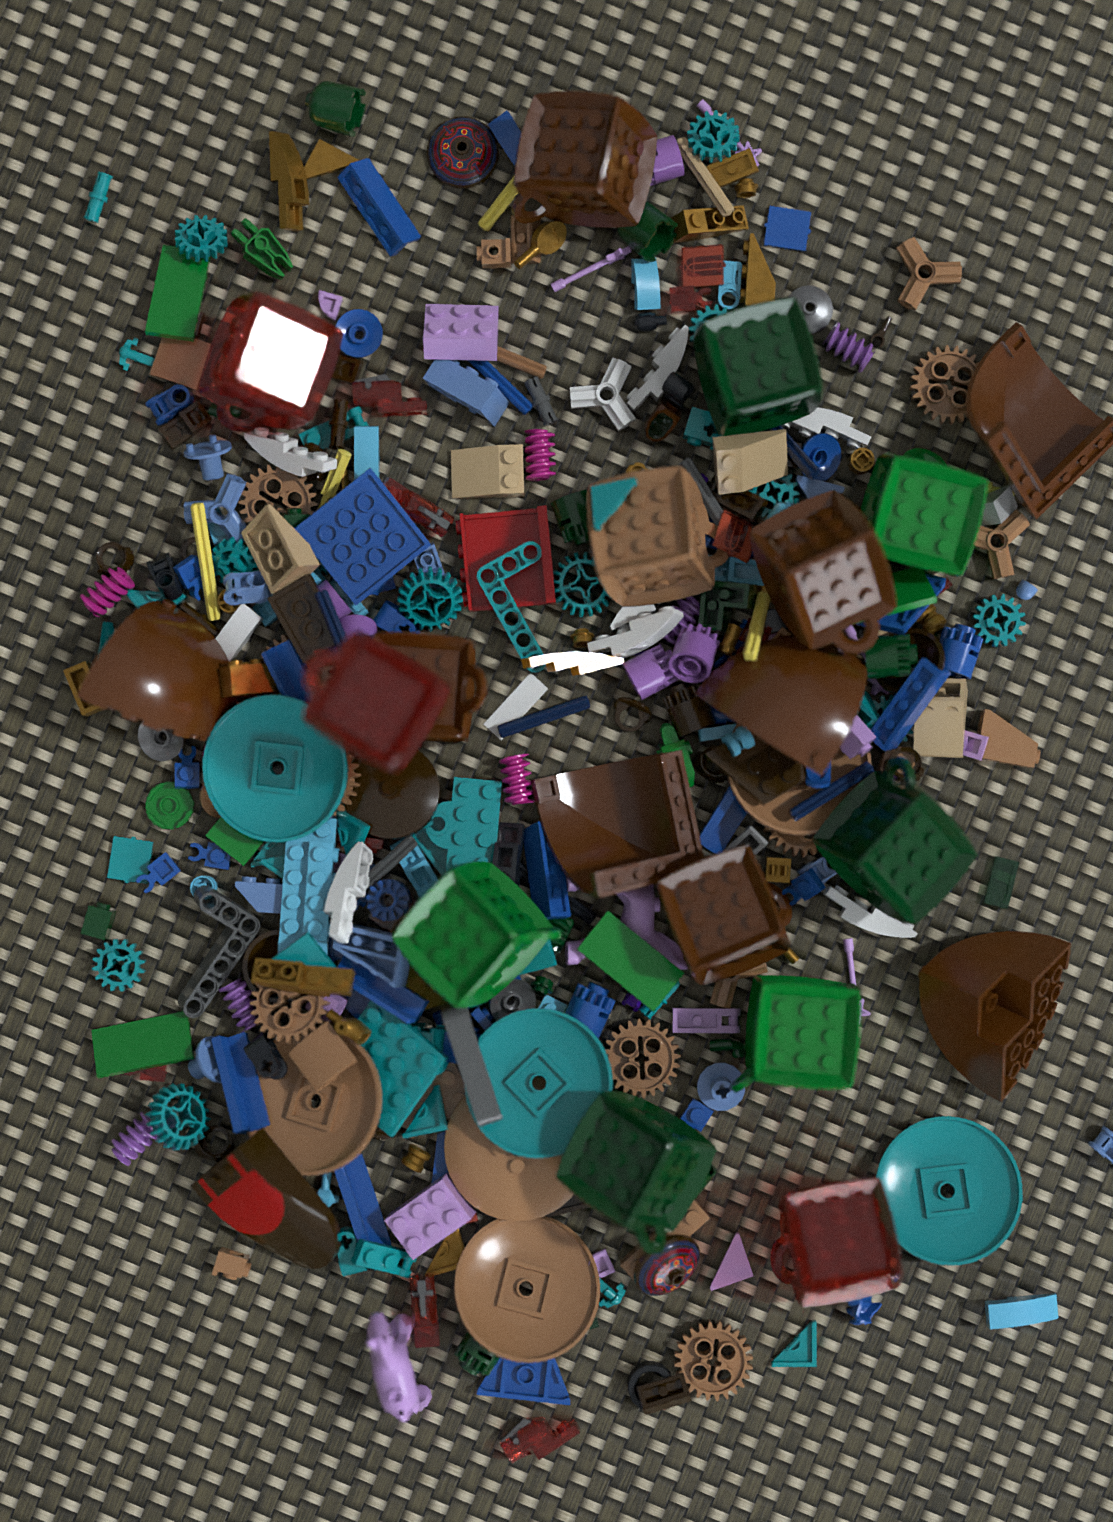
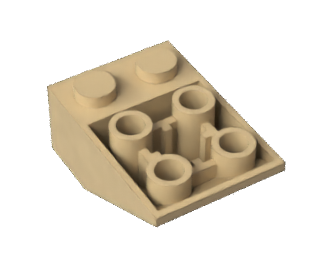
M947 678L914 723V750L920 756L963 758L968 696L966 679Z

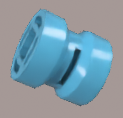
M742 725L737 727L734 733H727L721 737L722 743H725L733 757L741 754V750L749 749L755 745L751 732Z
M207 875L198 876L193 879L190 885L193 897L195 890L203 885L217 890L218 886L215 879ZM212 895L206 896L203 900L212 898Z

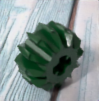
M570 918L548 919L554 929H561V938L550 939L555 955L562 951L573 929L574 921Z

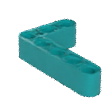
M534 541L524 542L483 565L477 572L480 586L521 659L528 658L533 654L544 655L503 580L540 559L541 548ZM528 545H533L537 548V555L533 559H528L523 554L524 548ZM506 557H512L516 560V567L511 571L505 570L502 566V561ZM484 569H491L495 573V578L492 582L487 583L481 579V572ZM502 590L506 593L507 599L504 603L497 604L494 602L492 597L495 591ZM508 612H515L519 618L516 624L509 625L505 622L504 617ZM520 633H526L530 636L528 645L520 646L516 642V638ZM546 664L527 669L531 672H539L544 669Z

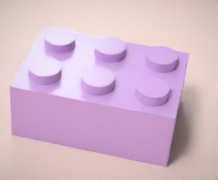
M426 304L423 333L424 359L497 361L499 306Z
M447 1172L390 1212L384 1221L412 1260H414L470 1221L476 1210L459 1193Z

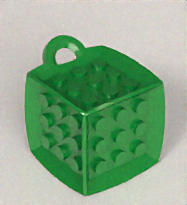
M910 449L903 456H896L885 452L877 458L860 511L873 528L887 560L958 577L965 571L978 535L986 502L988 481L984 477L947 466L938 454L927 449Z
M468 862L450 869L417 901L395 930L392 940L418 974L454 1007H472L492 999L509 985L533 960L548 939L561 938V929H554L526 893L495 865L489 862Z
M755 975L750 992L746 1022V1068L732 1082L729 1088L734 1093H737L752 1082L759 1081L774 1085L808 1089H850L853 1086L860 1041L861 1000L858 986L854 983L846 984L800 976Z

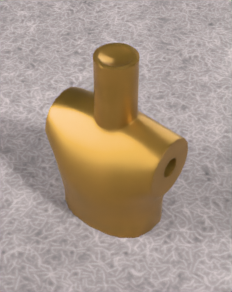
M333 1009L329 1010L326 1015L329 1020L335 1023V1031L338 1034L353 1040L357 1045L365 1043L371 1035L372 1031L356 1018L345 1019Z

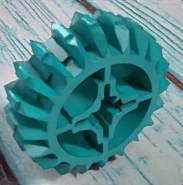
M576 552L574 553L575 561L573 562L569 556L565 557L567 566L561 562L558 563V567L562 572L553 571V575L559 577V580L554 579V585L558 586V588H555V594L560 593L561 595L556 598V603L564 600L565 603L561 609L564 611L568 606L572 607L570 615H574L575 610L578 609L580 610L579 617H583L584 610H588L589 617H592L593 608L598 613H601L602 609L599 604L602 603L605 607H608L609 602L605 600V597L612 598L603 589L600 597L591 602L590 590L601 583L598 577L587 576L583 565L596 569L593 556L592 560L588 559V552H584L583 559H579V554ZM576 567L577 579L563 586L566 574ZM580 573L585 582L591 583L590 586H587V596H585L582 587L576 586L577 583L580 584ZM566 593H580L584 604L572 601Z
M430 566L426 573H423V569L419 568V575L416 576L415 573L411 572L409 574L411 581L404 579L403 584L405 587H399L398 589L401 594L397 597V602L401 603L398 606L399 611L404 612L403 616L406 619H410L414 625L419 623L418 629L420 631L425 625L430 632L433 629L432 626L437 625L438 630H441V623L444 622L445 625L449 626L451 624L449 618L457 619L455 611L458 612L462 609L459 604L463 602V596L459 595L462 589L460 586H456L458 584L456 578L450 579L451 574L449 572L442 576V569L440 567L436 570V573H433ZM429 583L439 584L445 589L432 588ZM422 585V592L415 596V599L410 600L413 592ZM427 591L429 596L433 598L434 607H432L431 602H428ZM450 598L447 606L441 612H438V606L444 603L445 599ZM415 609L427 610L431 615L422 614Z
M171 1084L167 1088L159 1089V1093L152 1096L154 1102H150L147 1105L151 1111L145 1114L151 1118V1121L146 1124L153 1128L150 1135H157L155 1142H163V1148L171 1147L174 1151L189 1149L190 1146L197 1145L198 1140H202L205 1137L203 1132L209 1129L205 1123L211 1120V1118L206 1116L210 1109L203 1106L206 1099H199L201 1092H193V1087H185V1084H177V1086ZM172 1098L178 1099V1102L174 1104V1106H167L168 1102ZM184 1127L190 1128L184 1136L178 1135L179 1131Z

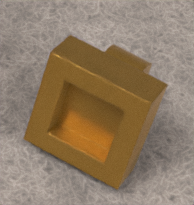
M766 857L765 880L767 882L790 883L791 859Z

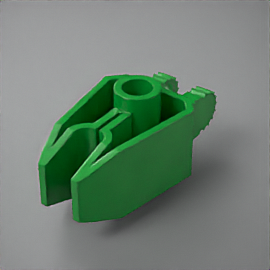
M244 218L241 224L253 237L248 240L239 230L233 229L231 231L233 238L244 247L242 250L243 258L268 276L282 280L285 275L274 262H278L290 272L293 265L287 252L269 228H261L259 230L251 221Z
M670 723L661 724L659 732L661 733L663 743L658 744L660 750H657L656 753L682 750L689 787H693L695 772L689 756L693 754L689 740L684 741L682 737L678 738L674 727Z

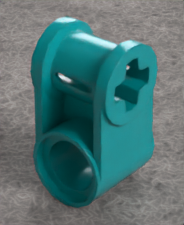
M344 1226L340 1228L337 1232L338 1241L341 1242V1246L337 1255L342 1276L345 1277L367 1271L368 1268L351 1262L358 1244L353 1227ZM343 1235H346L347 1239L351 1238L349 1244L346 1241H341Z

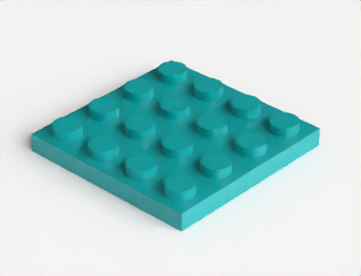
M370 1001L358 1018L372 1031L368 1040L361 1044V1046L373 1060L381 1082L382 1106L377 1126L391 1137L395 1136L449 1057L410 1024Z

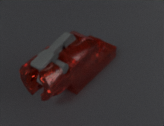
M386 374L363 378L353 382L354 406L375 408V405H378L380 417L428 415L426 401H422V398L412 397L408 398L407 402H403L402 384L395 380H390Z
M386 478L383 484L414 523L423 526L439 537H443L447 533V528L449 524L453 523L454 516L416 492L402 486L392 478Z
M419 1274L410 1276V1292L415 1348L440 1346L434 1275L426 1274L425 1280H419Z
M544 1417L535 1418L532 1421L523 1418L501 1439L500 1445L512 1463L531 1455V1451L534 1452L538 1460H541L578 1435L580 1427L575 1419L570 1422L565 1420L555 1428L557 1431L554 1432Z

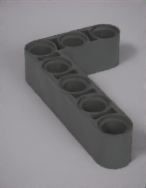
M207 885L200 886L195 890L194 901L203 912L225 924L226 927L178 997L179 1007L190 1018L199 1017L205 1011L260 929L259 920L248 909ZM212 895L208 903H203V899L206 896ZM231 907L229 914L222 915L225 908ZM246 919H251L248 926L242 927V923ZM237 939L234 946L228 947L231 940ZM223 959V963L219 967H214L218 960ZM210 980L207 986L200 987L203 981ZM196 1000L192 1007H186L190 1001Z
M450 1003L441 1005L442 1017L478 1126L481 1127L502 1120L501 1111L472 1026L468 1007H454Z

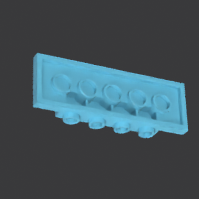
M330 818L323 826L309 835L286 842L278 953L306 932H309L328 955L331 922L330 916L324 912L331 884L336 875L334 873V863L339 862V848H335L337 819Z

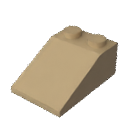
M786 429L713 437L715 482L719 495L744 492L788 475Z
M523 444L451 450L452 499L524 497Z
M266 505L241 532L271 594H276L306 575L311 574L320 565L310 544L271 505Z

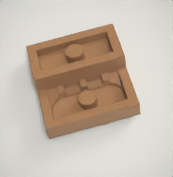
M162 337L150 375L199 391L214 345L196 338L194 342Z
M328 1021L314 1030L288 1053L316 1093L337 1080L336 1076L357 1062L355 1056Z

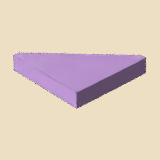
M739 1232L734 1234L710 1284L711 1291L753 1277Z

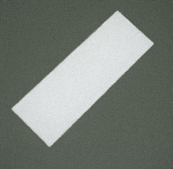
M530 673L484 725L502 740L503 738L500 737L497 726L523 717L548 688Z

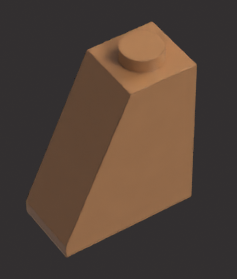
M981 710L977 734L989 737L982 759L1025 768H1034V765L1039 762L1041 753L1038 750V743L991 710Z

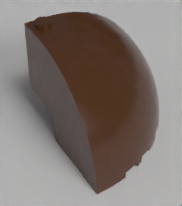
M168 599L146 603L135 610L107 641L90 668L76 697L104 710L106 708L121 711V717L127 720L139 721V719H142L141 724L159 731L161 729H173L171 732L173 735L205 741L221 717L237 705L236 696L222 697L219 668L228 666L227 656L210 631L194 617L176 608V603Z
M784 635L776 639L761 641L757 659L753 662L751 660L746 661L743 658L744 650L735 656H730L727 658L728 661L717 670H713L697 689L695 694L711 706L822 776L843 744L856 718L865 691L867 668L861 653L849 654L843 652L833 643L811 650L794 635Z
M1004 931L986 933L950 945L919 970L921 1009L935 1043L961 1075L978 1089L1000 1102L1018 1082L1015 1077L1020 1069H1027L1033 1055V1050H1038L1045 1036L1042 1031L1046 1026L1047 1019L1051 1021L1058 1004L1055 1001L1064 986V982L1060 981L1062 970L1068 969L1071 942L1032 932Z

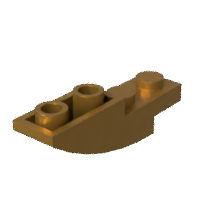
M270 131L271 181L278 182L280 229L302 231V206L310 205L304 166L290 135Z
M255 958L251 982L274 989L330 997V994L351 996L355 971L345 968L309 966L297 961Z

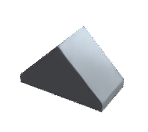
M1010 485L987 494L980 526L1002 524L1018 508Z
M748 825L724 851L747 845L751 847L755 856L768 842L751 825Z

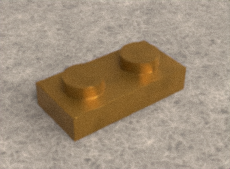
M750 148L731 155L730 158H724L721 162L717 161L706 166L720 188L759 172Z

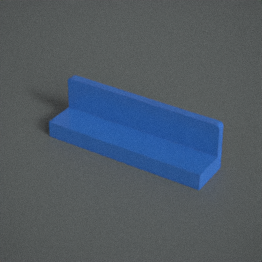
M369 158L350 163L337 177L390 257L397 255L407 244L421 238V235Z
M290 639L261 653L281 695L294 697L311 704L321 711L332 722L334 727L337 726L306 663L302 662Z
M926 658L921 659L872 727L871 731L876 736L873 742L884 751L896 749L951 672L939 670Z
M730 786L699 834L701 846L714 854L724 851L747 814L735 798Z
M536 822L525 828L523 840L531 900L547 920L567 919L571 917L566 877L550 850L541 822Z
M346 956L342 957L339 965L336 967L353 969L355 971L353 989L407 1024L418 1022L429 1003V1000L407 986L392 987L387 981L379 976H375L370 970L359 963H355Z
M242 1032L228 1038L224 1036L211 1038L234 1133L245 1135L257 1131L261 1127L270 1126L257 1069L244 1051V1046L250 1042L248 1034Z
M360 1153L350 1163L334 1171L357 1242L361 1238L391 1246L392 1242L363 1154Z

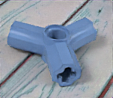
M227 473L215 500L184 502V519L186 524H193L191 504L203 503L207 523L214 522L218 524L229 539L234 537L236 542L240 539H243L245 542L241 532L247 525L236 512L235 507L247 482L237 475ZM224 507L228 514L221 515L217 512L216 508Z

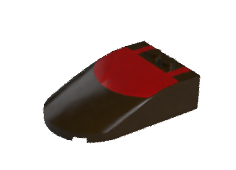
M263 1127L219 1163L217 1162L191 1185L205 1204L221 1220L265 1249L300 1267L308 1269L323 1268L337 1256L340 1250L341 1242L338 1241L337 1237L339 1227L331 1210Z

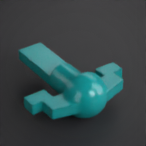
M135 337L133 341L128 339L119 349V364L124 366L123 370L128 371L130 366L129 363H126L127 358L151 367L155 359L130 349L131 345L137 346L139 339Z
M599 1277L600 1291L608 1298L607 1301L602 1298L599 1301V1306L602 1307L604 1305L609 1308L618 1305L626 1292L624 1289L625 1285L620 1282L616 1286L618 1291L615 1292Z

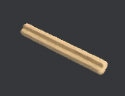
M678 138L677 144L681 157L723 217L731 215L734 207L707 167L700 160L698 154H692V148L688 147L687 138Z

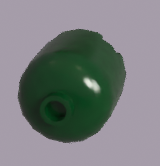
M322 81L306 96L305 106L308 107L309 118L318 127L354 137L356 133L353 130L355 126H361L366 104L361 102L362 96H366V92L359 87L332 81Z
M646 201L639 223L636 226L617 227L618 236L645 261L654 262L656 261L655 256L660 252L665 254L673 245L677 237L674 230L678 224Z

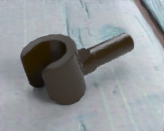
M887 316L878 333L871 337L870 343H872L874 337H880L882 343L879 348L884 345V335L893 320L891 317Z

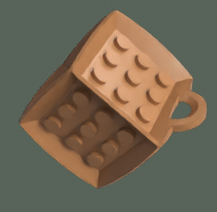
M671 466L634 471L607 478L588 486V528L594 564L601 585L615 602L623 607L649 605L678 600L712 590L715 581V568H718L727 561L729 553L717 547V552L712 556H708L705 534L715 540L718 526L709 522L707 510L698 485L683 467ZM635 477L638 485L630 490L624 498L625 501L604 522L601 530L596 531L593 522L591 486ZM725 535L723 545L724 548L729 549V543H727L729 541Z

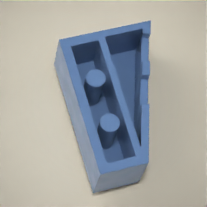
M435 359L423 377L426 383L452 401L466 406L473 414L478 413L482 415L489 424L495 427L510 403L497 388L499 384L489 377H486L485 380L478 376L479 373L469 366L464 369L459 366L460 362L457 360Z
M352 923L353 930L349 936L348 943H338L334 939L332 948L357 964H361L370 970L372 974L381 977L394 988L406 986L410 963L393 942L392 935L394 933Z

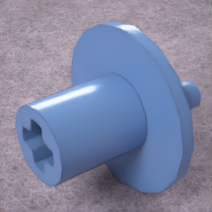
M213 434L209 435L210 441L195 445L192 443L186 444L184 457L187 459H199L203 480H216L224 476L220 455L232 449L231 442L217 440L216 435Z
M208 1036L198 1043L196 1057L189 1061L188 1070L195 1079L199 1080L207 1077L212 1082L222 1083L211 1038H214V1036Z
M725 1062L714 1063L706 1067L697 1081V1092L701 1101L708 1108L716 1111H727L736 1107L744 1096L745 1088L734 1093L729 1087L741 1072L735 1066Z

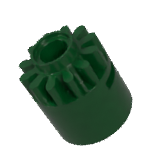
M588 489L563 496L550 503L564 543L574 541L575 545L579 546L590 542L587 512Z
M910 634L878 636L874 645L866 651L868 679L892 676L909 677L912 673V666L918 665L917 644H910Z
M468 1331L454 1351V1355L460 1360L459 1365L465 1371L475 1376L478 1373L489 1376L500 1357L483 1348Z

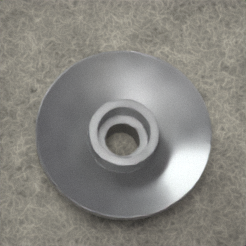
M802 286L789 295L788 298L794 297L797 299L810 334L823 330L829 324L833 314V305L830 297L824 290L816 286ZM807 304L814 306L812 312L806 310L805 306Z
M140 724L138 729V741L141 749L147 756L157 761H168L176 757L183 747L184 737L173 735L171 733L173 729H161L159 731ZM162 732L166 734L167 739L162 737Z
M514 979L501 992L490 999L489 1008L491 1015L498 1021L509 1014L521 1010L534 1009L536 1002L535 993L527 982ZM510 997H512L511 1002L506 1003L507 1000H508Z

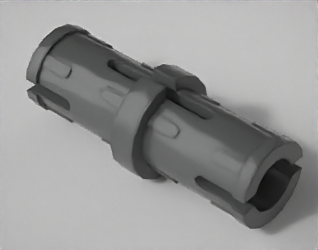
M538 376L533 377V380L525 381L524 384L533 400V408H537L544 427L556 423L558 418L549 402L551 399L549 395L545 394Z

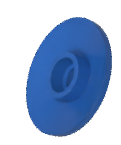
M354 309L346 312L339 318L335 326L334 336L341 351L351 357L362 358L371 355L378 349L382 342L383 330L380 321L374 314L367 310ZM358 331L364 333L362 339L355 338V334Z
M819 433L810 437L803 445L802 450L820 469V475L815 479L824 481L836 472L841 460V448L838 441L829 434Z

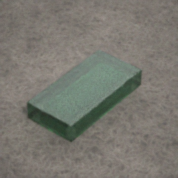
M994 856L983 903L1008 909L1019 862Z

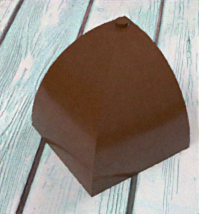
M1015 322L990 347L976 367L967 391L966 408L972 427L1021 505L1031 516L1038 519L1113 445V418L1107 416L1103 420L1075 397L1040 358L1030 343L1031 340L1024 327Z
M682 750L622 760L531 780L539 820L550 850L566 877L586 895L601 898L656 884L658 880L672 872L704 858Z

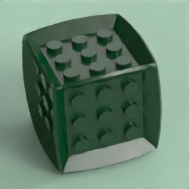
M796 298L776 299L748 305L712 317L699 325L693 341L696 364L703 394L719 437L755 433L771 429L810 415L816 410L823 396L822 378L813 340Z
M905 757L891 758L887 762L884 771H874L860 782L837 805L813 837V843L822 856L850 887L887 916L910 925H915L952 891L977 857V851L958 824L934 799L916 785L913 767ZM897 770H901L905 776V787L893 780Z
M606 1091L598 1093L581 1118L563 1153L555 1176L564 1187L585 1204L612 1221L626 1227L628 1230L634 1231L644 1251L650 1255L661 1253L665 1248V1233L675 1230L696 1198L708 1174L717 1149L702 1134L664 1109L628 1093ZM644 1226L655 1228L656 1238L654 1241L648 1239Z

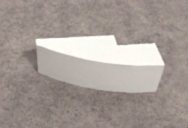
M241 604L216 637L228 661L234 660L249 641V637L263 621L261 616L245 604Z

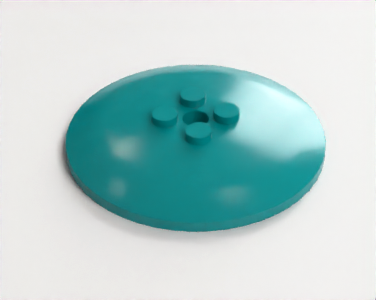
M263 695L234 706L214 726L204 750L203 779L213 806L220 816L234 829L257 840L287 842L305 837L316 831L335 813L342 801L347 786L348 759L338 731L321 711L311 704L294 697ZM277 760L283 763L284 771L282 774H277L273 771L272 764L274 761Z
M541 1008L521 1010L495 1022L478 1040L503 1118L502 1120L481 1126L479 1129L494 1144L515 1155L527 1158H549L562 1155L578 1123L598 1093L612 1091L613 1089L611 1065L603 1045L585 1024L568 1014ZM536 1076H543L546 1079V1087L543 1090H536L533 1087L532 1081ZM465 1087V1096H466L467 1105H468L469 1111H470V1113H471V1115H472V1117H473V1120H474L475 1123L477 1124V1121H476V1118H475V1115H474V1112H473V1109H472V1106H471V1103H470V1099H469V1096H468V1093H467V1090H466V1087Z
M942 1116L928 1118L909 1126L889 1144L877 1168L875 1200L885 1228L903 1249L917 1258L930 1263L948 1266L963 1265L990 1255L1010 1236L1021 1212L1023 1199L1022 1180L1013 1155L1001 1139L992 1131L968 1119ZM949 1184L953 1188L952 1197L945 1198L941 1195L940 1189L942 1185Z

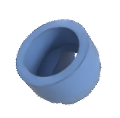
M1023 579L1016 589L1018 597L1023 600L1031 599L1038 591L1036 587Z

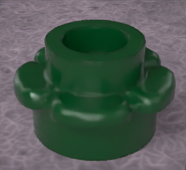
M536 976L535 980L531 983V987L535 994L546 997L547 993H553L552 987L554 983L548 978Z

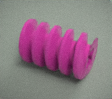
M544 429L525 430L527 435H531L525 438V443L530 445L525 448V452L531 454L525 458V462L532 464L526 467V472L531 474L526 477V480H548L549 477L556 475V472L549 470V467L556 465V462L549 461V458L555 456V453L548 451V448L555 446V443L548 441L549 438L555 436V433Z
M117 567V571L108 568L110 577L102 574L103 584L94 581L97 589L93 590L88 587L89 597L80 594L84 605L96 617H100V614L105 615L107 608L114 607L113 601L119 602L121 600L120 595L128 594L127 588L133 589L135 587L131 577L122 568Z
M529 754L507 756L499 760L500 764L507 765V767L500 770V773L508 775V777L502 779V783L509 784L508 787L503 789V792L510 794L509 797L504 799V802L511 803L512 805L535 802V800L528 798V796L533 794V790L527 789V786L531 785V780L525 779V777L532 774L531 771L524 770V767L530 765V761L523 760V758Z

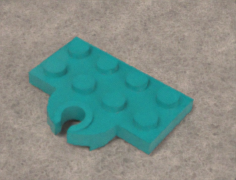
M453 777L451 801L438 804L437 810L432 819H442L444 828L441 831H435L431 827L425 828L430 842L437 848L447 850L445 874L450 869L468 862L493 863L494 845L497 842L502 781Z

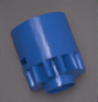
M955 624L954 628L943 627L939 641L945 652V666L943 670L951 672L949 676L971 680L983 643V639L975 635V629L961 624Z
M396 879L379 880L370 887L366 896L367 909L370 910L373 917L382 921L397 920L409 911L412 903L409 888L403 882ZM387 893H390L394 899L390 907L384 903V896Z
M589 982L588 986L578 983L565 1014L585 1024L599 1039L616 1000L607 996L609 990L593 982Z

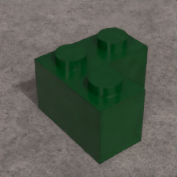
M714 581L712 590L701 593L699 623L705 628L710 627L711 630L726 631L728 623H730L732 607L754 609L757 584Z

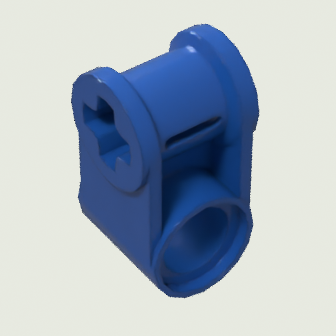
M177 384L165 392L152 397L145 405L151 409L157 419L155 421L157 426L169 422L179 412L193 404L194 395L187 387ZM182 391L186 392V399L181 403H177V394Z
M388 600L384 602L373 619L379 628L387 632H406L407 629L404 627L409 625L410 632L421 633L418 629L419 623L414 625L410 619H406L403 616L404 612H400L396 604Z

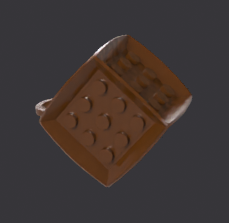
M587 91L536 93L528 108L517 150L514 186L520 194L512 204V214L518 222L525 224L546 217L553 221L587 227L636 226L645 207L655 164L657 135L652 126L633 105L616 95ZM530 198H534L542 204L537 210L530 212L525 210V204Z
M835 490L828 491L792 505L750 530L749 536L753 555L766 591L787 628L802 644L813 650L833 643L838 649L849 654L863 653L874 645L879 635V620L896 609L897 600L892 575L881 544L868 520L850 500ZM864 621L866 632L861 639L850 640L845 637L842 632L843 630Z
M375 632L371 644L366 683V733L370 736L376 734L393 738L407 736L418 741H465L467 743L469 741L472 713L482 706L487 693L485 674L479 666L475 665V648L477 646L475 640L420 632Z
M742 845L713 854L658 880L656 887L668 921L680 949L692 970L693 979L697 984L706 985L746 972L778 957L790 949L791 941L785 930V926L790 923L792 918L790 901L786 894H782V890L779 887L766 882L751 847ZM774 899H775V900L778 902V904H779L780 913H778V910H777V907H776V905H775Z

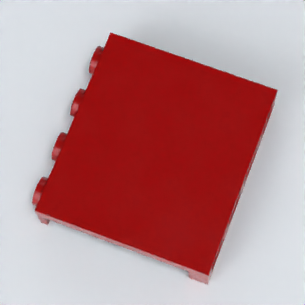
M547 505L537 506L534 509L463 515V513H460V520L455 521L457 535H462V544H458L459 559L464 558L465 567L460 568L461 583H466L467 592H462L463 606L468 607L469 612L494 610L478 582L477 572L479 568L527 541H534L540 546V559L503 581L518 608L556 604ZM533 545L526 546L523 550L524 556L528 559L535 558L537 548ZM506 557L502 561L503 568L507 571L513 570L516 567V560L512 557ZM484 569L481 572V579L484 582L489 583L494 580L495 573L493 570ZM498 590L494 592L492 598L497 604H502L506 601L507 595L504 591Z

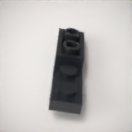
M500 822L498 840L494 845L492 864L520 887L521 875L519 871L525 825L521 823Z

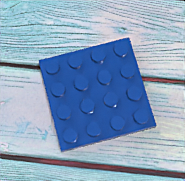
M368 468L294 528L310 544L316 558L355 606L431 546L427 538L371 468Z

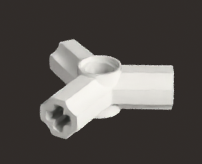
M612 358L600 385L570 387L571 409L602 407L618 431L629 426L636 418L619 393L632 366L620 359ZM603 390H609L613 393V398L605 401L600 397V393Z

